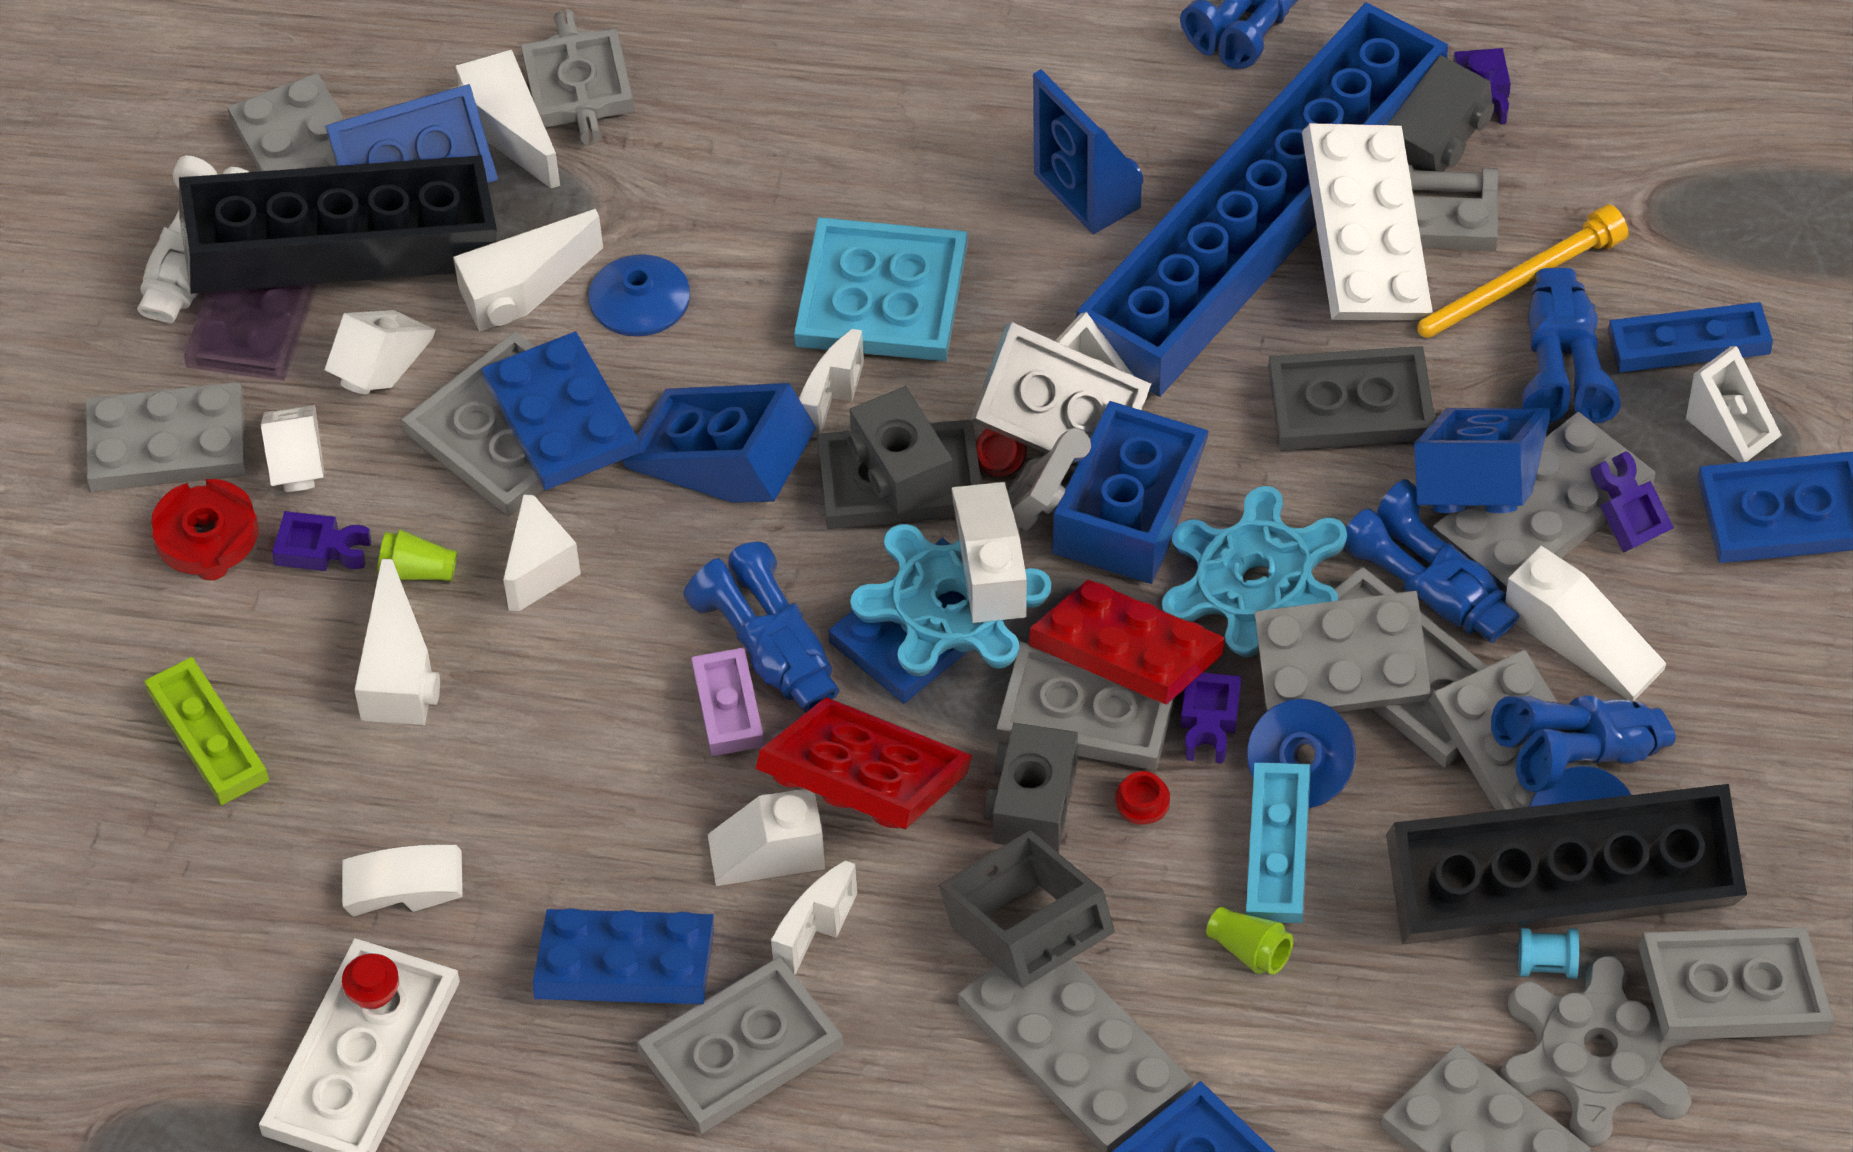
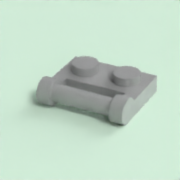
M1408 165L1412 190L1481 193V198L1413 196L1422 248L1496 251L1498 240V168H1482V173L1420 171L1413 170V165Z
M1078 428L1067 430L1057 439L1052 450L1042 458L1031 459L1020 469L1007 492L1017 529L1029 530L1042 511L1049 514L1060 502L1066 490L1060 483L1071 463L1082 460L1091 449V441L1083 430Z

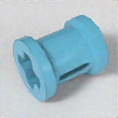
M1520 928L1518 940V975L1520 977H1529L1531 972L1565 973L1567 979H1577L1579 967L1578 928H1569L1566 934L1532 933L1530 928Z

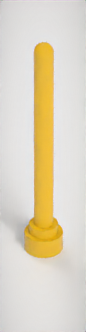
M1606 204L1588 215V221L1583 223V229L1420 320L1417 325L1419 335L1423 338H1431L1533 281L1536 279L1535 275L1540 269L1556 268L1591 247L1595 249L1602 247L1610 249L1623 242L1629 235L1624 217L1611 204Z

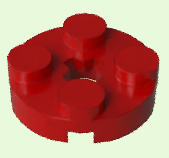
M205 479L206 486H196L190 489L188 483L179 485L166 493L153 510L151 524L155 549L168 566L179 572L199 575L204 580L219 579L226 574L228 568L241 562L250 553L259 536V525L251 500L244 490L225 480ZM210 521L215 522L214 529L209 532L197 533L194 528L197 523L205 526Z

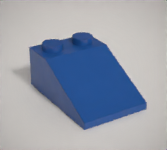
M1042 69L1033 73L1034 174L1094 235L1141 208L1142 172L1136 162L1131 158H1126L1110 140L1107 133L1099 128Z
M790 383L667 388L637 435L640 453L623 459L622 462L627 469L731 503L774 502L816 430V426Z
M1109 401L1090 439V452L1079 461L1065 493L1054 512L1052 554L1152 584L1170 547L1172 533L1177 527L1208 438V430Z
M1446 408L1414 443L1417 505H1433V511L1439 513L1460 512L1465 510V505H1485L1486 511L1490 513H1509L1518 510V506H1523L1533 493L1550 419L1549 408Z

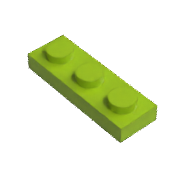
M193 657L144 680L147 693L221 806L269 781L266 767Z

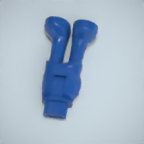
M1195 0L1181 12L1180 24L1189 41L1204 55L1211 56L1219 47L1221 61L1226 66L1234 69H1244L1258 61L1264 50L1263 37L1274 22L1281 24L1284 21L1285 16L1289 13V9L1298 0H1223L1217 7L1207 0ZM1244 12L1252 13L1246 21L1239 20Z
M1540 269L1535 275L1536 284L1532 287V297L1528 312L1531 334L1530 347L1532 352H1537L1538 372L1523 391L1522 408H1549V423H1554L1564 416L1568 410L1571 397L1570 383L1562 352L1573 356L1575 412H1580L1593 423H1604L1612 419L1619 412L1621 402L1617 385L1602 370L1597 356L1598 342L1595 330L1598 316L1595 312V305L1591 303L1586 295L1584 285L1577 281L1576 272L1573 269Z
M1402 479L1386 493L1380 502L1377 513L1372 509H1364L1346 526L1347 539L1343 548L1345 552L1357 559L1373 562L1405 582L1404 588L1406 592L1417 591L1418 600L1423 601L1433 611L1457 627L1463 625V630L1468 634L1477 631L1487 641L1493 643L1518 621L1519 614L1505 603L1506 593L1498 588L1496 578L1492 577L1483 565L1469 560L1455 549L1452 544H1447L1423 524L1419 518L1420 505H1417L1416 486L1408 479ZM1390 537L1400 541L1430 563V566L1425 568L1404 552Z
M757 541L737 546L729 555V569L723 560L717 558L705 564L685 586L683 593L687 603L701 614L715 610L722 612L736 631L737 639L749 652L754 671L764 679L766 684L773 685L776 689L780 690L787 700H795L805 713L825 697L834 699L838 695L840 690L830 677L832 666L828 662L819 639L804 620L796 603L791 605L788 603L773 576L777 567V560L767 543ZM735 581L740 586L751 591L767 615L759 617L755 615Z
M1587 695L1578 697L1569 704L1543 701L1532 696H1505L1497 702L1491 716V731L1494 739L1500 746L1513 748L1523 745L1516 759V775L1521 786L1530 792L1546 791L1553 788L1560 782L1568 763L1590 761L1595 764L1599 762L1632 764L1646 760L1647 756L1656 754L1661 747L1672 746L1676 739L1675 731L1662 709L1648 708L1642 702H1632L1631 700H1599L1594 696ZM1558 730H1576L1577 733H1563Z

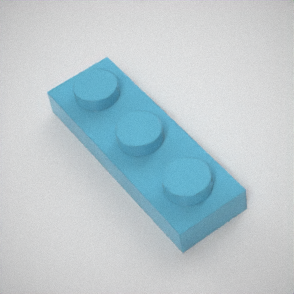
M1254 763L1246 915L1280 923H1303L1310 764Z

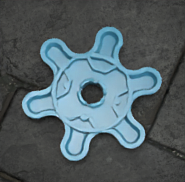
M1270 486L1257 487L1248 493L1244 500L1243 517L1230 528L1215 529L1197 519L1184 521L1173 531L1172 542L1176 550L1197 562L1198 569L1190 581L1167 591L1162 600L1163 611L1189 622L1212 614L1226 617L1228 628L1225 633V641L1229 649L1240 657H1253L1259 653L1255 611L1339 601L1336 591L1331 586L1315 580L1312 571L1320 562L1342 551L1347 539L1345 525L1335 518H1323L1305 528L1287 526L1281 520V511L1284 505L1283 497L1279 490ZM1264 566L1269 569L1268 578L1263 576L1257 580H1247L1246 583L1242 578L1250 568Z
M900 524L888 530L884 537V547L890 557L899 564L898 574L887 583L866 584L858 587L851 595L850 605L852 611L863 622L892 621L899 623L902 629L907 632V636L899 646L897 653L898 661L904 670L912 676H924L933 669L939 655L951 648L960 652L974 650L993 668L998 669L1009 666L1019 652V641L1016 635L1007 629L1003 620L972 623L959 540L949 545H935L926 540L919 529L908 524ZM1028 568L1025 569L1027 578L1026 608H1034L1043 604L1051 593V580L1044 571ZM948 591H955L964 595L966 600L953 605L948 604L946 608H943L942 602L937 598Z

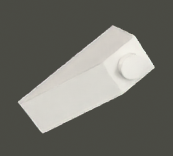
M512 50L456 65L458 85L470 84L487 142L549 188L560 186L556 152Z
M596 209L454 256L458 288L479 332L495 326L506 325L513 320L527 316L603 249L599 214Z
M1005 482L952 487V498L972 623L1025 618L1027 578L1020 537Z
M1540 546L1508 578L1505 603L1519 614L1520 617L1516 625L1627 700L1634 702L1665 670L1666 662L1589 578L1543 546Z
M382 559L354 690L361 721L425 725L429 704L436 705L439 699L440 675L438 672H432L427 647L393 560Z

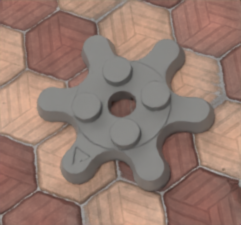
M1611 956L1600 957L1588 966L1585 973L1586 986L1581 994L1569 993L1563 997L1555 996L1535 982H1524L1511 991L1507 1003L1510 1014L1533 1030L1537 1043L1532 1051L1516 1055L1507 1060L1500 1068L1499 1076L1525 1097L1543 1090H1552L1564 1095L1572 1107V1116L1569 1122L1570 1132L1588 1146L1601 1145L1610 1138L1613 1130V1113L1623 1104L1633 1102L1643 1104L1650 1108L1657 1116L1670 1120L1683 1117L1691 1107V1094L1686 1084L1664 1069L1661 1058L1669 1048L1687 1044L1693 1039L1663 1040L1656 1010L1647 1009L1642 1003L1629 1001L1626 998L1627 972L1622 963ZM1601 1034L1603 1035V1040L1609 1042L1615 1052L1606 1057H1598L1588 1052L1584 1044L1591 1039H1596Z

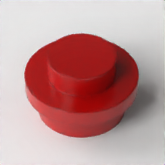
M985 429L976 440L979 467L989 475L995 477L1010 476L1016 473L1025 462L1027 447L1022 443L990 429Z
M1138 771L1128 775L1120 783L1115 794V805L1119 814L1127 821L1140 825L1151 824L1162 819L1168 812L1170 792L1166 784L1156 774L1148 771Z
M376 953L364 954L353 959L345 967L342 974V986L345 995L353 1003L362 1008L376 1009L386 1005L393 998L399 986V974L396 965L388 957Z

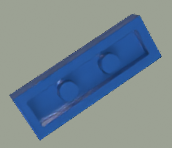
M1761 302L1613 319L1609 321L1608 336L1619 373L1710 362L1730 346H1737L1743 358L1769 355L1773 345V339Z

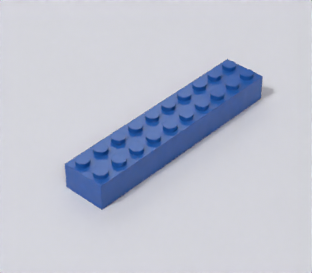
M1365 2L1076 311V318L1080 313L1087 312L1135 377L1151 383L1149 391L1161 397L1316 226L1302 131L1309 123L1387 125L1438 57L1442 55L1447 58L1448 44Z

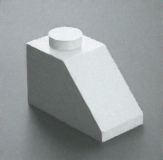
M395 310L344 313L324 370L342 378L341 386L359 394L367 395L370 393V390L392 388L431 342L436 329Z
M315 404L264 412L261 430L271 486L283 484L284 492L301 491L315 487L314 479L323 478L324 476Z
M806 789L758 796L707 834L716 886L825 869L823 834L815 793Z

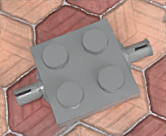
M565 9L567 23L565 24L562 10H559L554 15L557 35L543 41L521 44L530 94L544 127L578 122L581 141L584 144L590 145L588 130L590 129L593 144L600 141L602 136L597 119L635 112L633 95L617 28L595 32L577 31L574 13L571 10Z

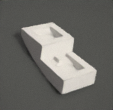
M851 329L832 345L819 360L802 390L799 400L816 426V430L812 435L814 438H818L817 434L822 433L832 399L853 401L864 364L862 330Z
M457 845L399 847L361 854L342 860L343 908L353 917L401 902L415 912L463 897L461 849Z
M843 861L816 880L790 908L771 939L773 960L780 956L794 975L797 973L815 932L837 938L857 895L856 867L854 863Z

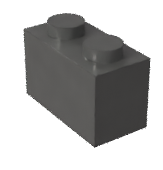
M1440 55L1387 124L1402 126L1408 165H1413V168L1420 171H1445L1448 166L1454 167L1463 156L1466 142L1476 129L1482 130L1492 117L1494 104H1492L1491 83L1489 80Z

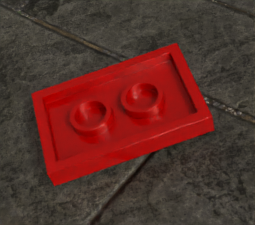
M1088 579L1030 627L1029 646L1167 705L1223 655L1225 637L1204 629L1197 623L1183 620L1157 609L1150 603L1138 601L1112 590L1105 584L1096 583Z

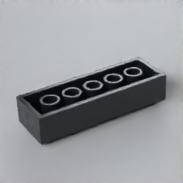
M482 155L179 177V219L190 294L456 273L454 256L496 242L497 227Z
M1729 784L1395 822L1386 834L1402 945L1519 931L1520 928H1530L1531 930L1734 906L1747 895Z

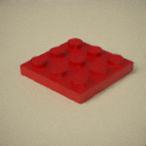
M825 697L760 749L755 769L773 776V779L783 786L801 787L821 795L823 800L830 805L840 808L850 807L872 816L873 820L882 826L906 830L968 774L972 755Z

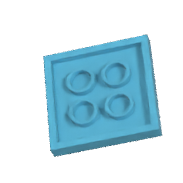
M818 217L794 332L795 347L828 350L851 329L862 330L864 354L947 362L968 246L967 231Z

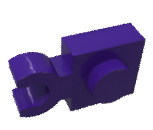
M1503 48L1454 52L1453 62L1490 81L1494 112L1499 117V123L1506 124L1509 110L1507 98L1510 95L1511 83Z
M1627 451L1612 458L1613 464L1617 468V476L1611 473L1606 461L1591 468L1593 481L1600 489L1607 491L1611 500L1601 504L1600 507L1623 553L1674 528L1652 482L1649 481L1638 486L1635 480L1637 472L1636 463Z
M284 511L272 551L275 566L326 571L329 560L333 559L339 560L344 567L349 569L365 568L366 561L363 550L350 548L354 545L371 546L370 529L363 525H350L342 530H338L336 517Z
M1201 673L1185 688L1181 728L1190 729L1185 739V756L1188 761H1194L1195 749L1199 745L1209 744L1216 749L1215 763L1222 764L1224 762L1227 752L1225 732H1236L1241 676Z

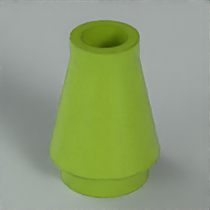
M399 529L398 534L385 531L378 559L377 573L380 570L381 560L391 559L400 580H444L452 582L458 551L446 549Z
M1219 907L1211 915L1206 928V934L1209 938L1220 943L1256 974L1264 972L1271 975L1277 974L1285 966L1292 952L1293 936L1285 931L1284 925L1280 922L1237 913L1224 907Z

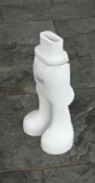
M185 155L179 158L173 169V182L179 190V177L217 175V172L204 160ZM229 167L224 170L223 174L249 171L239 167ZM179 210L170 227H163L159 241L149 257L140 288L143 298L137 308L138 312L144 317L166 323H173L180 309L189 308L192 300L199 294H190Z

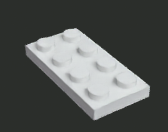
M1309 123L1302 131V138L1331 319L1422 320L1429 316L1433 311L1402 126Z
M354 938L259 1123L262 1136L310 1152H376L460 983L458 970ZM369 953L381 954L391 959L396 965L399 974V986L393 998L386 1005L376 1009L362 1008L353 1003L345 995L342 986V974L348 963L358 956Z

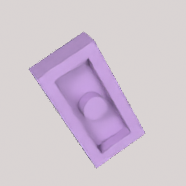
M738 648L691 657L711 757L764 747V736L745 649Z

